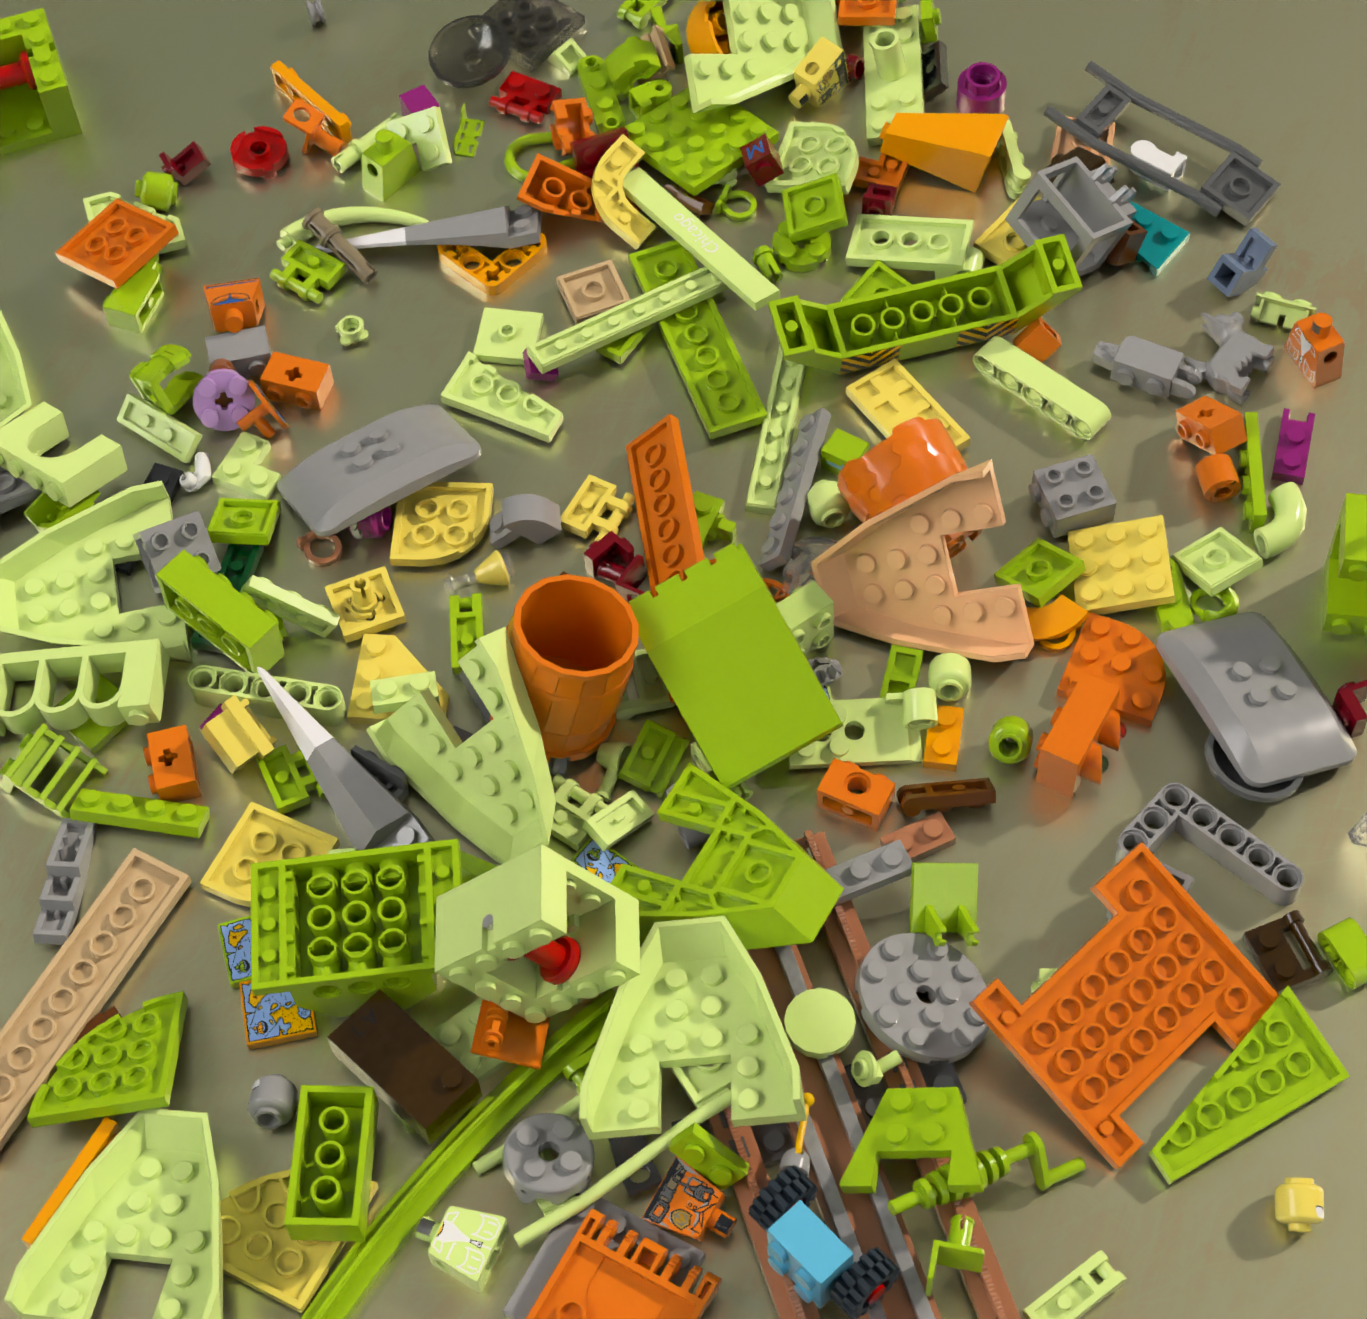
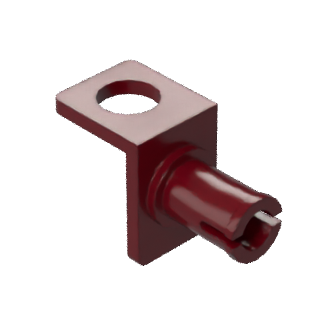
M637 554L628 567L611 562L609 559L602 560L603 564H599L597 576L613 582L616 591L628 603L632 600V595L638 597L645 593L637 589L648 575L643 556Z

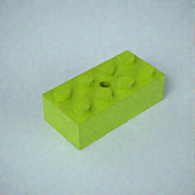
M183 549L156 574L166 608L246 672L258 673L257 667L268 671L285 655L282 644L283 637L280 634L279 621L276 616L269 610L263 612L246 592L242 591L239 593L235 590L226 576L221 573L216 575L200 556L195 555L193 557Z
M301 1085L284 1221L291 1240L365 1242L379 1101L373 1086Z

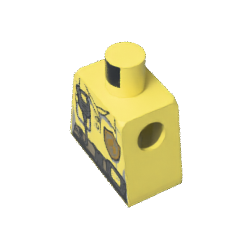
M823 36L794 70L796 89L788 98L795 107L801 108L806 102L817 108L822 107L849 83L844 50Z

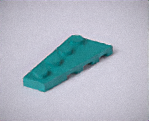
M1130 201L1137 210L1132 220L1148 231L1136 256V260L1138 262L1142 260L1147 264L1149 272L1157 277L1189 241L1190 232Z

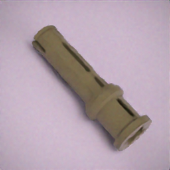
M320 207L313 209L307 214L302 222V227L305 230H310L319 239V244L322 247L330 248L364 284L370 283L377 276L378 270L341 235V228L337 224L333 225L324 216V211Z

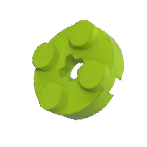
M782 221L778 225V230L772 239V249L775 253L774 259L785 264V268L793 272L814 271L819 268V263L823 262L825 258L827 261L830 257V234L825 232L792 243L788 235L787 223ZM805 243L806 245L804 249H799V246L796 244Z

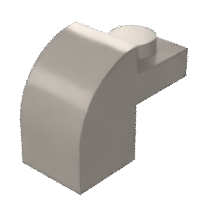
M519 494L503 499L502 511L489 520L490 545L501 549L520 536L538 545L544 543L562 532L560 505L545 497L534 494Z

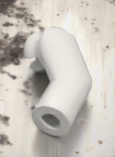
M196 453L194 456L195 471L193 473L185 472V475H181L179 483L187 492L198 491L211 479L210 456L208 453Z

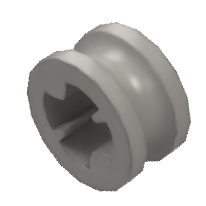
M316 0L314 3L306 1L312 26L316 25L318 21L325 23L326 17L321 1Z

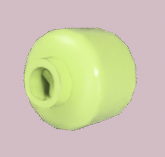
M820 480L807 493L806 505L811 518L816 524L827 528L841 525L845 522L851 511L849 504L838 491V482Z
M943 653L931 661L928 684L929 688L936 691L937 698L951 702L961 699L969 693L971 688V666L965 657L956 653Z

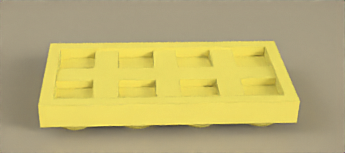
M896 358L846 387V395L886 438L892 435V430L895 426L919 416L925 420L934 418L941 420L958 451L970 445L969 435Z

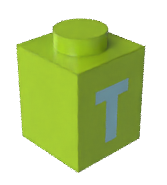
M836 428L821 449V468L838 476L848 461L856 458L859 459L869 451V443Z

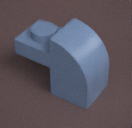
M1250 228L1235 253L1221 255L1207 280L1227 297L1241 295L1256 285L1266 274L1268 269L1265 265L1278 245L1258 228Z

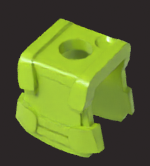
M174 344L161 346L150 355L151 359L148 362H140L129 374L130 380L141 397L169 415L175 414L186 404L189 398L193 397L197 383L204 376L196 372L184 371L179 375L176 374L167 383L168 386L164 390L159 383L171 372L179 370L189 363V358L192 356L186 348Z

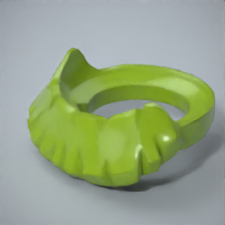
M1231 586L1214 595L1225 605L1220 611H1204L1197 606V601L1201 597L1210 596L1202 588L1196 589L1190 596V608L1195 615L1200 617L1202 622L1232 616L1238 612L1239 597L1231 589Z

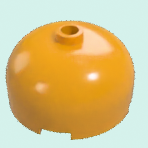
M699 1L692 9L686 26L687 43L691 54H731L723 1Z

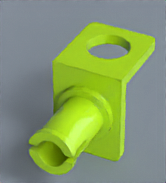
M962 1215L952 1216L948 1242L934 1239L925 1295L931 1296L936 1264L977 1273L982 1271L985 1250L970 1246L975 1221L971 1217L965 1216L964 1228L960 1229Z

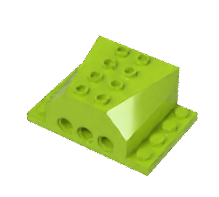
M458 838L251 863V990L254 996L290 992L297 1007L336 1017L351 1016L379 989L402 1010L409 1009L437 990V973L434 972L436 901L438 896L462 885L461 853Z

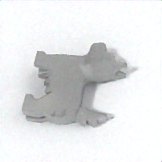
M1237 311L1228 316L1218 314L1214 317L1208 313H1202L1201 316L1207 323L1202 325V329L1210 335L1211 339L1220 348L1209 362H1201L1189 357H1185L1184 362L1186 365L1199 370L1203 374V378L1207 380L1210 387H1213L1216 392L1219 391L1221 394H1226L1230 400L1243 405L1250 395V391L1246 390L1250 382V378L1247 377L1248 373L1252 372V368L1265 373L1274 363V346L1270 344L1265 345L1255 337L1242 331L1241 329L1245 321Z

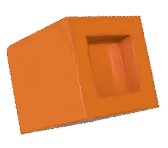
M1041 317L1031 322L1013 339L1014 346L1041 363L1062 345L1060 335Z

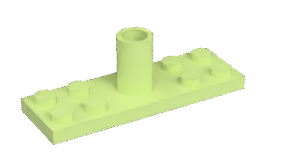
M918 4L897 8L895 25L863 26L866 133L869 147L882 145L883 140L879 138L885 122L891 124L896 113H924L920 12Z

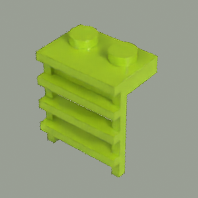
M42 723L34 735L29 732L18 746L21 753L16 760L9 758L0 770V775L3 776L0 788L10 794L12 789L17 787L62 819L71 818L70 813L64 810V808L92 769L103 777L108 769L99 764L96 758H90L81 751V748L78 746L74 747L64 740L65 737L60 734L58 736L49 730L46 724ZM61 747L70 755L42 793H39L30 786L56 750ZM75 758H77L87 766L57 805L47 797Z

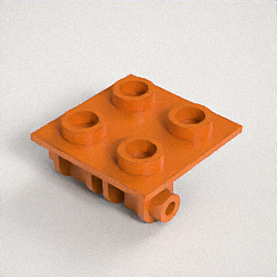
M482 999L470 1053L540 1070L550 1017L540 1023H530L513 1012L505 1010L491 1001Z

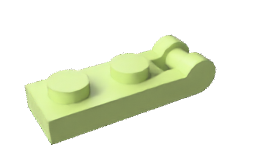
M1008 119L995 152L1006 192L1010 198L1017 200L1026 189L1025 185L1029 182L1031 172L1026 167H1023L1024 156L1022 153H1019L1017 146L1018 135L1016 131H1013L1011 121Z
M1100 1250L1023 1310L1022 1315L1026 1319H1079L1109 1294L1117 1291L1126 1282L1127 1278L1120 1270L1115 1271L1109 1265V1258ZM1097 1272L1104 1281L1097 1285L1090 1275Z

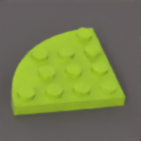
M180 991L142 1002L143 1008L122 1018L118 1013L95 1027L75 1043L55 1064L58 1070L49 1082L41 1084L27 1117L31 1127L35 1128L168 1107L188 1005V998L185 992Z

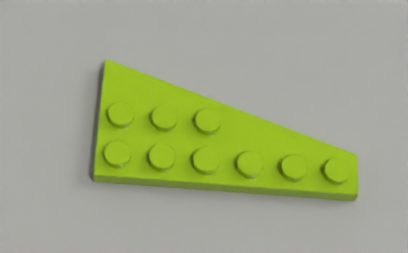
M1289 986L1283 990L1148 1153L1168 1185L1350 1077Z

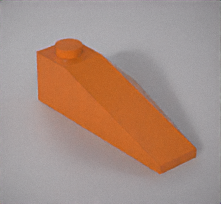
M537 153L516 199L542 212L605 223L593 201L592 179ZM626 196L631 205L640 212L641 209Z

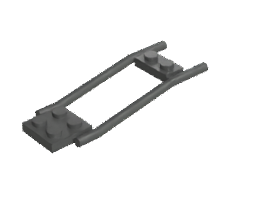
M1093 61L1088 63L1085 71L1106 86L1079 114L1076 120L1073 122L1052 106H1048L1043 114L1093 150L1192 200L1213 216L1217 217L1221 210H1223L1246 227L1278 191L1281 185L1259 169L1263 160L1240 144L1143 96ZM1133 103L1231 154L1198 191L1099 138L1127 109L1129 104Z

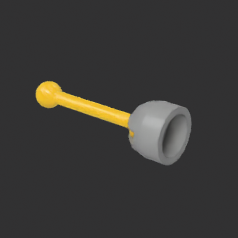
M806 1092L803 1095L806 1116L808 1118L809 1107L814 1104V1096ZM799 1121L795 1148H791L783 1154L779 1168L780 1172H784L789 1166L796 1165L808 1177L810 1158L806 1151L802 1150L807 1121Z

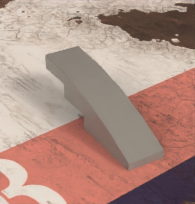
M71 818L62 819L46 863L48 876L39 898L41 911L32 933L34 943L63 945L72 933L86 884L97 823L71 820Z

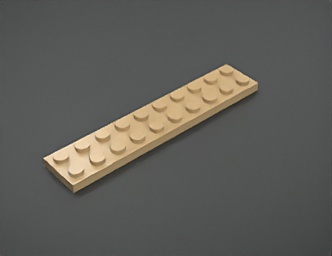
M133 848L0 1030V1151L29 1112L41 1084H47L58 1070L55 1064L73 1046L85 1025L100 1012L192 882L189 875Z

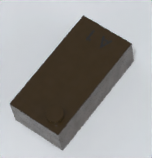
M381 989L327 1037L333 1054L367 1086H373L376 1095L430 1146L482 1097L478 1078Z

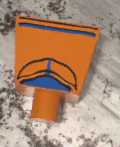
M260 278L203 286L209 315L216 332L229 331L237 333L242 329L259 325L265 307Z

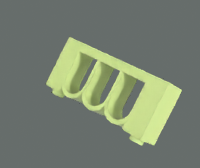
M159 638L0 653V737L5 736L6 729L14 734L34 732L46 721L53 728L66 731L84 724L89 717L98 725L108 727L121 724L124 721L128 725L137 726L160 722L170 656ZM123 672L121 685L116 695L106 702L96 703L100 674ZM79 676L77 690L73 698L62 706L52 707L57 678ZM35 680L31 700L19 710L9 711L15 682Z

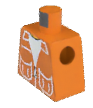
M1320 312L1297 321L1284 344L1285 350L1313 388L1341 378L1345 347L1344 340L1332 325V317Z

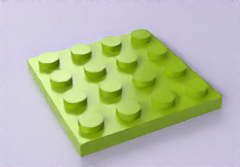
M689 87L625 126L629 139L645 152L642 159L693 196H696L722 179L733 169H737L744 164L740 147L763 134L767 135L773 145L779 141V132L739 104L693 114Z

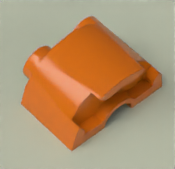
M585 97L552 101L550 110L554 112L555 124L550 125V131L556 150H562L561 156L572 155L570 142L596 135L589 128V125L593 123L592 110L588 108Z

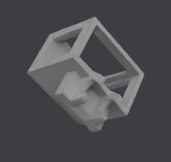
M1076 156L1038 171L1005 220L1027 247L1033 245L1035 240L1064 234L1080 277L1099 269L1133 223L1130 219H1132L1137 210L1130 201L1137 191L1133 187L1129 189L1126 185H1123L1118 191L1113 188L1110 181L1118 172L1115 165L1110 167L1108 163H1104L1100 168L1089 171ZM1057 176L1054 182L1051 183L1049 179ZM1041 191L1044 194L1042 199L1034 201L1036 196Z

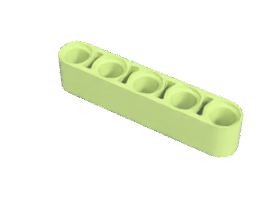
M1000 336L992 337L973 356V363L982 374L1082 439H1092L1111 419V412L1102 401Z
M200 665L192 669L188 674L187 681L195 702L203 707L216 709L220 703L223 704L226 700L236 695L240 702L245 698L248 699L250 702L248 707L254 715L283 719L272 697H264L270 693L259 673ZM272 676L295 700L304 699L298 703L320 725L332 727L340 725L345 721L347 708L342 692L338 687ZM335 704L332 707H326L327 705Z

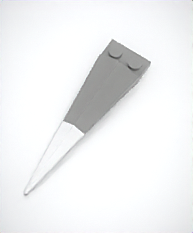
M529 205L520 206L513 211H510L509 206H503L346 240L355 249L401 245H471L516 248L540 243L542 215L540 210ZM321 245L313 246L325 253L333 252L330 248H325Z
M257 667L261 679L353 847H356V851L435 841L420 819L332 737L265 669Z

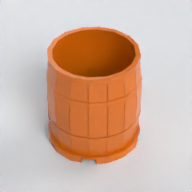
M570 574L543 578L524 591L515 605L514 613L506 627V631L541 731L547 762H550L551 757L560 759L569 757V761L584 759L597 751L600 745L606 742L614 729L616 711L622 702L631 672L633 671V660L638 646L639 624L630 604L615 589L593 578Z

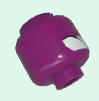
M388 506L347 527V529L356 539L382 538L392 526V511Z

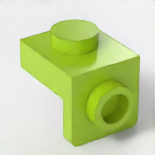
M921 0V44L937 42L938 25H941L940 9L934 8L933 0Z

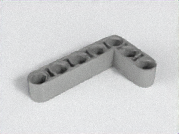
M1180 783L1165 785L1121 832L1118 838L1115 852L1116 863L1130 852L1126 850V847H1135L1141 842L1154 854L1175 831L1259 893L1280 906H1288L1296 901L1304 880L1302 870L1297 865ZM1167 802H1175L1180 806H1171ZM1200 821L1207 826H1199L1195 822ZM1154 824L1158 826L1159 829H1151L1147 827V825ZM1229 841L1233 843L1235 846H1227L1223 842ZM1257 861L1261 863L1263 866L1257 867L1253 865L1251 862ZM1279 882H1287L1292 887H1284Z

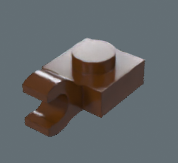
M665 185L664 188L670 190L672 196L697 218H700V215H712L715 203L697 195L693 196L690 193L684 192L677 185Z

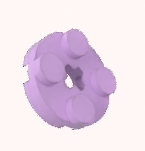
M215 369L204 375V378L197 383L193 393V407L204 426L218 431H231L239 428L237 421L254 409L255 394L248 384V380L239 375L238 372L231 369ZM222 392L226 393L228 398L233 399V402L228 403V407H222L221 404L215 402V399L220 398V393Z

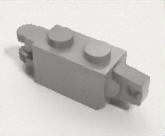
M1135 336L1124 338L1121 345L1099 341L1093 352L1092 362L1110 370L1111 380L1167 399L1170 394L1183 397L1184 399L1193 398L1196 393V388L1193 385L1200 384L1203 378V374L1199 370L1182 364L1184 353Z

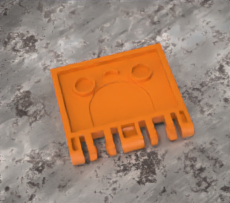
M592 1208L526 1319H700L716 1295L722 1278L708 1271L694 1295L691 1294L701 1278L703 1268L697 1265L693 1266L689 1270L681 1288L671 1283V1281L680 1270L683 1257L673 1254L661 1276L656 1275L662 1267L669 1250L644 1237L631 1260L627 1259L638 1239L639 1233L629 1230L616 1252L607 1248L617 1233L619 1222L609 1219L601 1231L606 1215Z

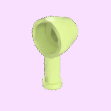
M624 741L602 743L597 751V762L605 767L607 771L599 790H596L595 793L601 796L605 802H610L611 793L618 775L632 749L630 743Z

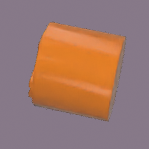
M1213 454L1205 457L1196 465L1195 472L1207 501L1213 503L1224 502L1236 496L1241 490L1240 480L1229 455Z

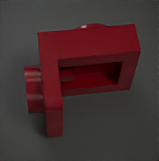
M195 141L173 159L164 151L159 154L164 163L161 167L164 173L172 175L173 179L176 178L184 186L211 165L202 148Z
M869 183L867 192L863 193L862 214L892 215L898 187Z
M611 530L602 539L588 546L584 552L585 569L595 578L599 564H603L602 560L609 559L611 562H615L618 559L628 567L634 559V547L626 538H620Z
M1367 680L1358 683L1352 681L1342 685L1337 690L1332 705L1351 738L1362 735L1367 723V714L1360 704L1367 697Z

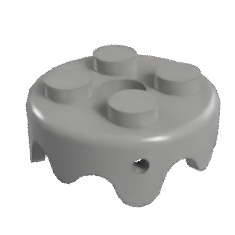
M539 1113L529 1116L519 1122L510 1131L505 1140L503 1173L514 1188L517 1197L523 1203L531 1204L534 1199H545L554 1205H559L576 1193L582 1194L588 1189L594 1166V1145L592 1140L588 1139L583 1126L570 1117L557 1113ZM544 1149H553L559 1156L555 1160L546 1161L539 1156V1153Z

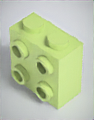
M814 580L805 586L797 587L790 596L779 603L776 602L805 656L816 648L825 647L834 637V601Z

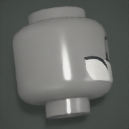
M271 1074L258 1078L252 1086L248 1102L250 1117L257 1125L266 1129H276L287 1124L294 1114L298 1095L296 1086L280 1074Z

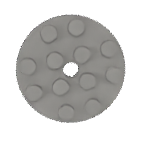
M918 933L892 935L874 945L857 970L855 993L859 994L862 1005L860 1013L864 1021L881 1042L893 1051L897 1050L898 1054L903 1057L929 1064L931 1060L952 1063L969 1055L982 1041L989 1029L987 1024L968 1004L986 987V984L976 965L948 943L945 946H935L930 936ZM927 991L931 1003L922 1002L918 998L917 992L925 993Z

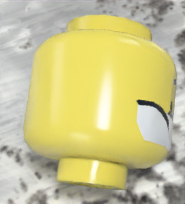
M1300 1177L1284 1178V1184L1276 1187L1275 1216L1278 1222L1288 1224L1289 1232H1311V1225L1322 1223L1324 1220V1192L1320 1186L1314 1184V1179Z

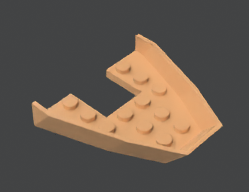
M992 459L952 475L867 520L810 562L815 582L834 601V626L894 645L938 653H956L966 658L989 662L1027 658L1034 646V640L1021 584L958 592L944 536L946 534L999 527L1005 524L1006 519Z

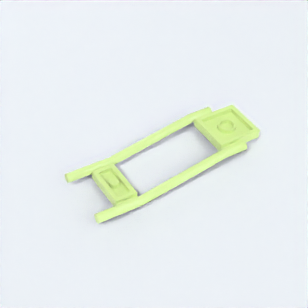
M731 1062L672 1067L671 1070L697 1109L578 1197L574 1194L559 1205H554L545 1199H535L544 1217L513 1235L519 1247H523L585 1210L668 1149L671 1139L694 1122L700 1125L731 1106ZM580 1093L553 1113L563 1114L567 1117L575 1115L580 1111ZM504 1144L472 1163L478 1175L503 1162ZM544 1149L539 1153L543 1160H555L549 1149Z

